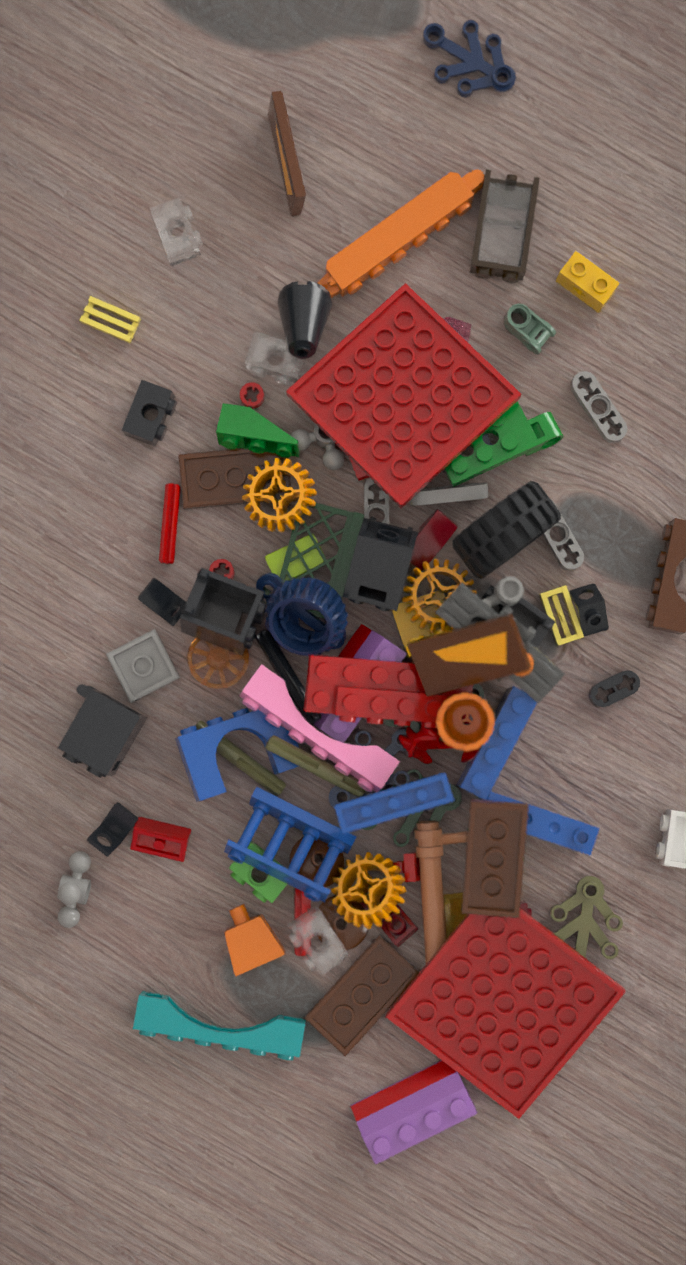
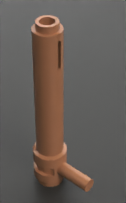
M436 820L417 822V828L414 829L415 839H418V845L415 847L420 867L426 964L446 941L441 867L443 845L467 842L468 835L467 831L442 834V828L439 827V821Z

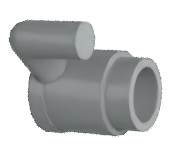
M505 577L496 584L494 594L483 599V601L491 608L498 604L503 606L515 605L523 595V585L515 577Z

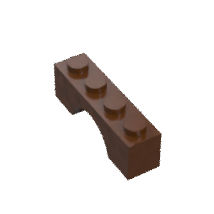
M674 518L669 522V525L665 524L662 540L666 542L664 551H660L657 558L656 566L660 567L658 578H654L651 594H655L653 605L649 604L647 608L646 621H649L648 628L681 635L686 633V602L677 593L674 576L678 565L686 558V520Z

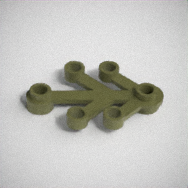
M594 876L581 878L577 883L574 895L563 903L551 907V918L556 922H562L567 918L570 910L582 903L580 915L558 931L552 933L564 941L577 932L575 951L585 958L590 932L600 946L601 954L606 959H614L618 955V947L608 940L593 919L594 905L605 918V926L609 930L619 931L623 926V921L620 916L613 913L603 899L604 885L601 880ZM593 885L595 887L593 895H587V886ZM555 909H563L564 914L561 918L554 917ZM615 917L618 919V925L612 928L609 926V920ZM609 945L614 947L612 955L605 954V948Z

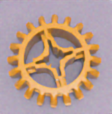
M275 458L272 466L266 460L264 461L265 469L262 470L259 466H255V471L258 474L255 477L251 474L248 475L247 478L252 481L251 485H243V488L250 492L242 496L244 501L249 502L244 509L247 512H252L249 516L252 521L258 520L257 525L261 528L267 525V530L273 532L277 526L278 531L284 533L286 524L289 529L295 530L294 521L297 520V522L303 525L305 522L301 516L303 514L311 516L312 514L307 509V506L316 505V502L309 498L317 495V491L310 488L315 482L312 478H308L310 473L307 469L301 470L302 465L298 462L292 465V461L286 458L282 464L279 458ZM283 475L294 477L300 489L286 487ZM272 478L270 487L262 490L264 484ZM279 490L285 493L283 497L281 496V500L275 498V494H278ZM260 501L273 503L276 516L265 514L261 508ZM293 501H298L295 507L287 513L288 505Z
M434 559L433 568L431 569L426 561L423 562V573L417 567L413 569L417 579L412 576L407 577L406 580L413 586L403 587V591L410 593V596L402 598L403 603L411 602V606L405 608V613L412 611L416 613L410 619L411 622H416L418 618L423 620L419 625L420 629H424L426 623L431 624L429 628L430 633H434L436 625L440 626V629L444 632L446 629L445 625L448 624L445 620L430 617L421 610L429 606H435L439 609L442 605L439 600H431L432 596L436 594L433 592L435 588L440 593L452 591L447 594V597H444L443 600L446 601L461 583H464L467 587L474 584L473 579L466 582L463 580L468 575L467 570L463 571L460 575L456 573L460 567L458 563L451 570L448 569L449 560L446 559L443 567H439L438 559ZM435 575L448 576L457 584L448 587L443 586L436 579ZM427 578L430 594L417 601V588Z
M366 852L363 859L360 854H356V862L353 863L348 859L346 860L348 866L346 869L338 868L339 873L342 875L340 878H333V882L338 884V886L331 889V892L337 895L332 899L334 905L339 906L337 913L341 916L344 915L346 922L351 923L353 921V925L358 928L364 924L365 928L371 929L373 922L376 926L382 927V918L388 922L392 921L389 914L392 911L398 914L400 911L396 904L405 903V900L399 896V894L407 892L406 888L401 885L405 878L402 875H398L401 869L397 865L393 866V861L390 858L384 860V856L379 853L373 857L370 852ZM368 871H381L385 874L386 878L372 879ZM357 879V883L352 887V884ZM386 893L384 900L380 903V898ZM355 901L358 903L365 902L370 910H356L351 903Z

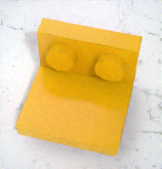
M435 591L436 594L432 596L431 600H439L443 604L445 602L443 600L445 597L444 593ZM429 594L417 597V601L422 600ZM411 602L399 603L397 611L392 610L405 652L407 653V658H411L407 646L410 641L440 634L443 631L440 629V626L436 625L434 633H430L429 628L431 624L426 623L424 629H420L419 625L423 620L418 618L416 622L412 623L410 619L416 613L414 611L405 613V608L411 606ZM435 606L421 609L430 617L442 619L436 613L438 608ZM448 624L445 625L446 629L444 632L452 630Z

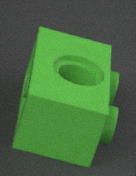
M251 840L247 849L263 856L265 851ZM273 859V862L283 866L277 860ZM233 862L230 865L229 869L233 871L231 876L241 885L248 883L253 887L254 891L252 893L264 903L267 900L273 903L287 885V883L269 874L264 881L256 880L252 875L254 867L245 862L242 864Z

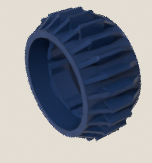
M302 577L299 579L292 578L289 582L284 581L282 586H278L268 601L269 605L265 610L268 615L266 617V621L269 624L268 628L274 639L283 648L297 655H321L322 652H330L331 648L336 647L338 642L341 641L348 625L346 620L348 613H346V605L343 604L341 596L329 584L314 578ZM291 602H302L313 606L325 617L327 628L323 631H311L299 626L287 613V605Z

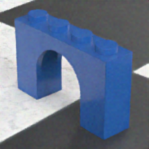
M515 686L507 688L495 710L497 715L495 717L493 733L488 741L480 747L473 760L468 761L456 786L483 800L487 799L537 704L526 692Z
M248 708L233 712L234 718L223 721L222 716L206 722L208 727L197 730L196 725L180 730L181 736L175 739L196 802L226 792L216 762V749L220 740L227 733L236 730L248 731L256 735L265 747L271 736H277L299 748L298 742L293 740L288 735L289 731L281 725L278 728L270 724L265 719L267 715L260 710L249 712ZM266 749L274 775L299 767Z

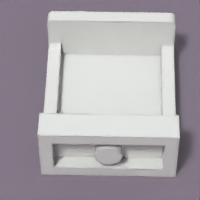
M666 809V815L662 814L660 820V831H663L662 842L657 844L656 858L659 859L660 865L686 869V812Z

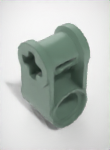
M514 304L509 308L504 317V326L507 331L519 339L527 349L537 355L541 353V347L550 337L556 335L555 329L547 321L540 318L524 304ZM514 313L520 314L524 319V323H514L511 315ZM541 333L540 337L536 340L537 335Z

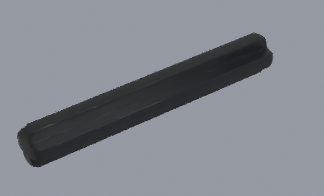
M268 630L260 631L256 634L255 639L276 674L285 680L288 693L298 710L309 724L317 723L322 718L321 714L304 711L305 688L277 642Z

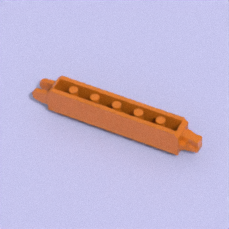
M478 169L472 170V172L467 173L462 178L458 173H448L327 260L326 274L317 283L324 286L330 292L331 298L338 294L342 297L348 293L353 295L362 288V283L368 278L375 279L385 270L384 267L390 262L395 264L406 256L408 249L413 246L418 248L428 240V235L433 231L440 232L450 224L449 220L457 214L460 217L472 208L471 204L474 195L483 187L485 174Z

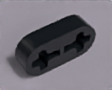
M633 671L619 672L592 686L589 691V699L597 707L612 705L637 692L640 687V679ZM624 675L627 679H633L634 683L630 685L631 690H628L626 687L619 690L616 688V685L623 682L622 677ZM599 687L602 690L611 688L613 693L606 696L607 701L605 703L602 699L597 700L595 698Z

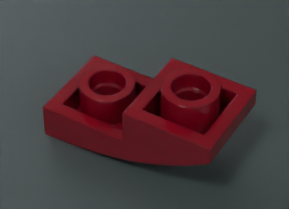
M438 508L419 527L410 563L421 571L423 570V562L426 561L429 564L458 528Z
M386 893L380 898V903L384 900ZM360 902L366 911L370 910L365 902ZM396 904V907L400 910L399 913L396 914L392 911L389 914L392 918L390 922L382 918L381 929L395 946L399 947L419 929L402 908Z

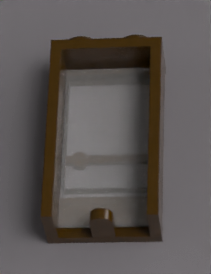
M486 170L469 273H475L476 277L484 279L491 278V276L502 277L503 281L510 283L518 282V280L523 281L527 266L540 178L534 177L533 183L527 184L517 182V176L512 174L507 175L506 180L490 178L491 170Z

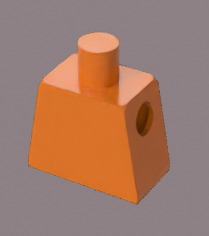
M244 904L229 910L235 925L226 929L224 933L235 976L285 955V948L262 914L250 918Z

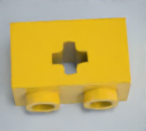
M577 251L573 253L556 279L558 284L598 313L620 284Z

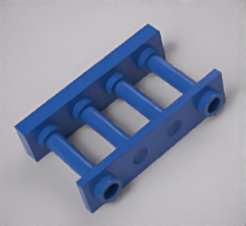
M440 773L338 803L334 807L342 834L454 800L446 773Z
M256 786L249 805L253 806L254 812L238 843L228 840L224 852L236 863L242 864L245 862L304 892V896L312 901L319 902L320 900L325 902L331 890L323 887L339 853L345 852L348 854L357 836L349 832L342 834L341 828ZM269 814L277 818L279 824L263 856L247 848L263 817ZM295 827L303 831L304 837L287 869L273 862V859L288 829ZM319 839L327 843L329 849L314 880L311 881L299 875L298 872L313 842Z
M491 791L486 799L490 801L523 803ZM528 804L526 834L591 856L600 828Z

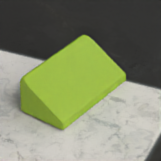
M309 535L295 541V545L300 553L314 545ZM288 545L265 556L271 573L279 577ZM294 548L291 558L298 555ZM317 548L302 556L310 570L324 562ZM300 558L289 563L288 571L292 578H297L307 572ZM286 574L285 581H290Z

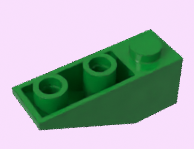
M223 403L216 429L219 445L227 449H249L259 454L264 452L275 453L284 458L291 456L299 457L298 440L250 407Z

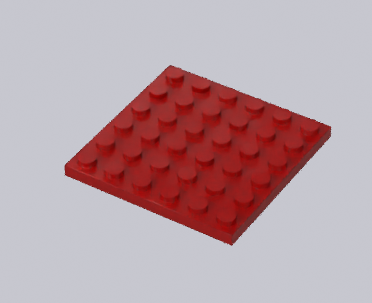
M406 283L286 390V395L400 508H403L521 398V393Z
M520 908L519 918L467 914L388 1010L386 1018L520 1119L626 991L625 988Z

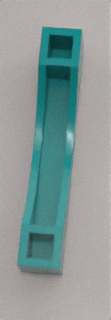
M142 991L138 996L133 1029L140 1030L139 1034L154 1037L156 1033L167 1035V1039L172 1041H183L184 1038L194 1039V1043L201 1046H211V1043L222 1044L223 1049L238 1051L240 1047L250 1049V1053L254 1055L265 1056L266 1052L277 1054L279 1059L294 1060V1057L300 1058L306 1020L277 1015L266 1022L251 1027H217L190 1016L168 995Z

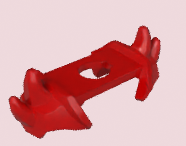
M421 726L419 732L415 733L411 727H407L406 737L403 735L398 736L401 745L408 752V757L417 758L424 764H431L433 762L426 752L428 749L454 748L445 742L439 741L441 736L439 735L438 728ZM480 747L463 751L461 762L465 763L473 759Z

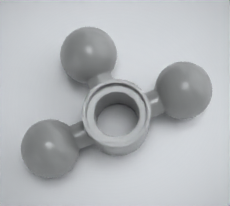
M317 425L314 427V432L311 433L303 429H297L291 433L290 436L298 440L299 451L306 450L311 442L314 441L320 447L326 448V452L323 455V464L327 469L338 470L343 466V453L335 448L336 444L330 438L324 439L319 435L321 429Z
M77 851L70 856L69 867L73 874L72 876L63 874L58 888L57 899L66 905L58 913V922L65 928H72L78 924L80 913L76 908V904L86 905L90 893L91 880L82 878V874L90 868L91 859L83 851Z

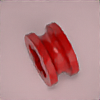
M253 382L242 386L239 395L242 404L252 409L259 408L263 404L265 397L262 387ZM253 389L254 393L256 390L259 392L256 395L257 401L251 402V399L246 401L245 398L248 396V390Z
M217 559L210 565L209 571L212 572L219 570L220 565H226L225 569H229V574L224 576L233 580L235 571L228 560Z

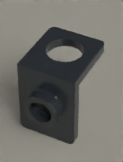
M152 578L138 596L140 602L158 614L171 626L178 622L182 614V608L186 604V601L156 578ZM180 607L179 611L173 616L174 612Z
M596 584L570 590V596L578 610L583 635L588 636L608 630L605 600ZM588 592L594 594L589 599L579 598V595Z
M117 802L101 825L87 838V842L109 857L123 842L138 821V817ZM101 836L106 838L109 841L110 846L102 845L98 841L97 837Z

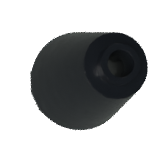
M298 281L292 282L284 286L279 292L278 309L289 353L298 359H307L316 353L332 309L331 295L324 286L318 283L307 281V285H298Z

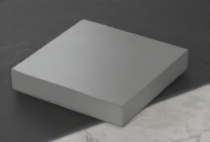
M156 629L106 654L130 703L180 679Z

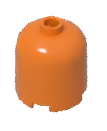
M461 693L453 695L443 703L438 711L436 723L439 735L446 744L455 749L469 751L478 749L488 741L493 733L495 720L492 709L484 699L475 694ZM466 714V718L462 720V716Z

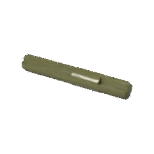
M199 721L196 724L197 730L208 727L204 721ZM223 736L216 752L272 794L279 796L285 789L286 784Z
M271 736L268 739L265 747L268 751L357 797H362L366 790L357 784L359 780L352 775H343L333 765L277 736Z

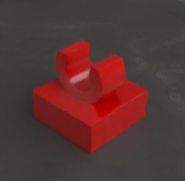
M416 852L403 854L404 861L393 862V866L397 865L401 869L399 874L405 873V882L420 881L419 858L416 857Z

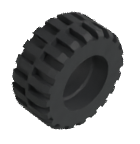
M530 481L471 523L452 540V546L474 577L483 579L561 520V512L539 483Z

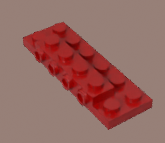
M309 654L304 711L334 714L339 716V721L356 722V717L367 718L366 722L371 724H383L384 719L394 720V725L410 726L411 721H420L422 727L437 728L438 711L443 703L453 695L461 693L472 694L473 685L427 696L414 663ZM466 714L462 716V720L466 718Z

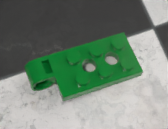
M517 401L469 445L474 451L472 455L468 457L459 455L444 471L452 487H455L524 454L529 456L539 450L547 449L561 441L564 436L551 412H545L527 420ZM488 433L495 434L498 442L494 445H487L482 439L483 436Z

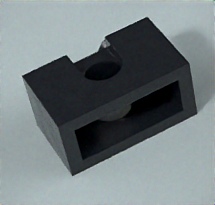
M141 380L123 425V433L128 437L156 447L158 440H163L167 430V426L163 425L166 416H172L177 405V401L174 400L175 395L173 391ZM156 409L158 410L156 419L152 421L145 419V414L148 410Z

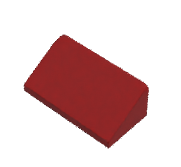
M138 817V821L133 829L130 850L184 862L191 829Z

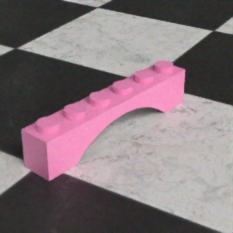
M262 664L240 694V697L243 699L242 703L253 711L260 710L267 715L265 719L270 724L278 728L281 725L289 731L288 735L300 744L305 742L311 746L312 753L323 760L326 758L336 764L334 767L337 771L345 776L351 774L359 780L357 784L368 792H372V790L378 792L381 790L400 762L377 745H350L331 739L316 730L296 709L289 696L285 680Z

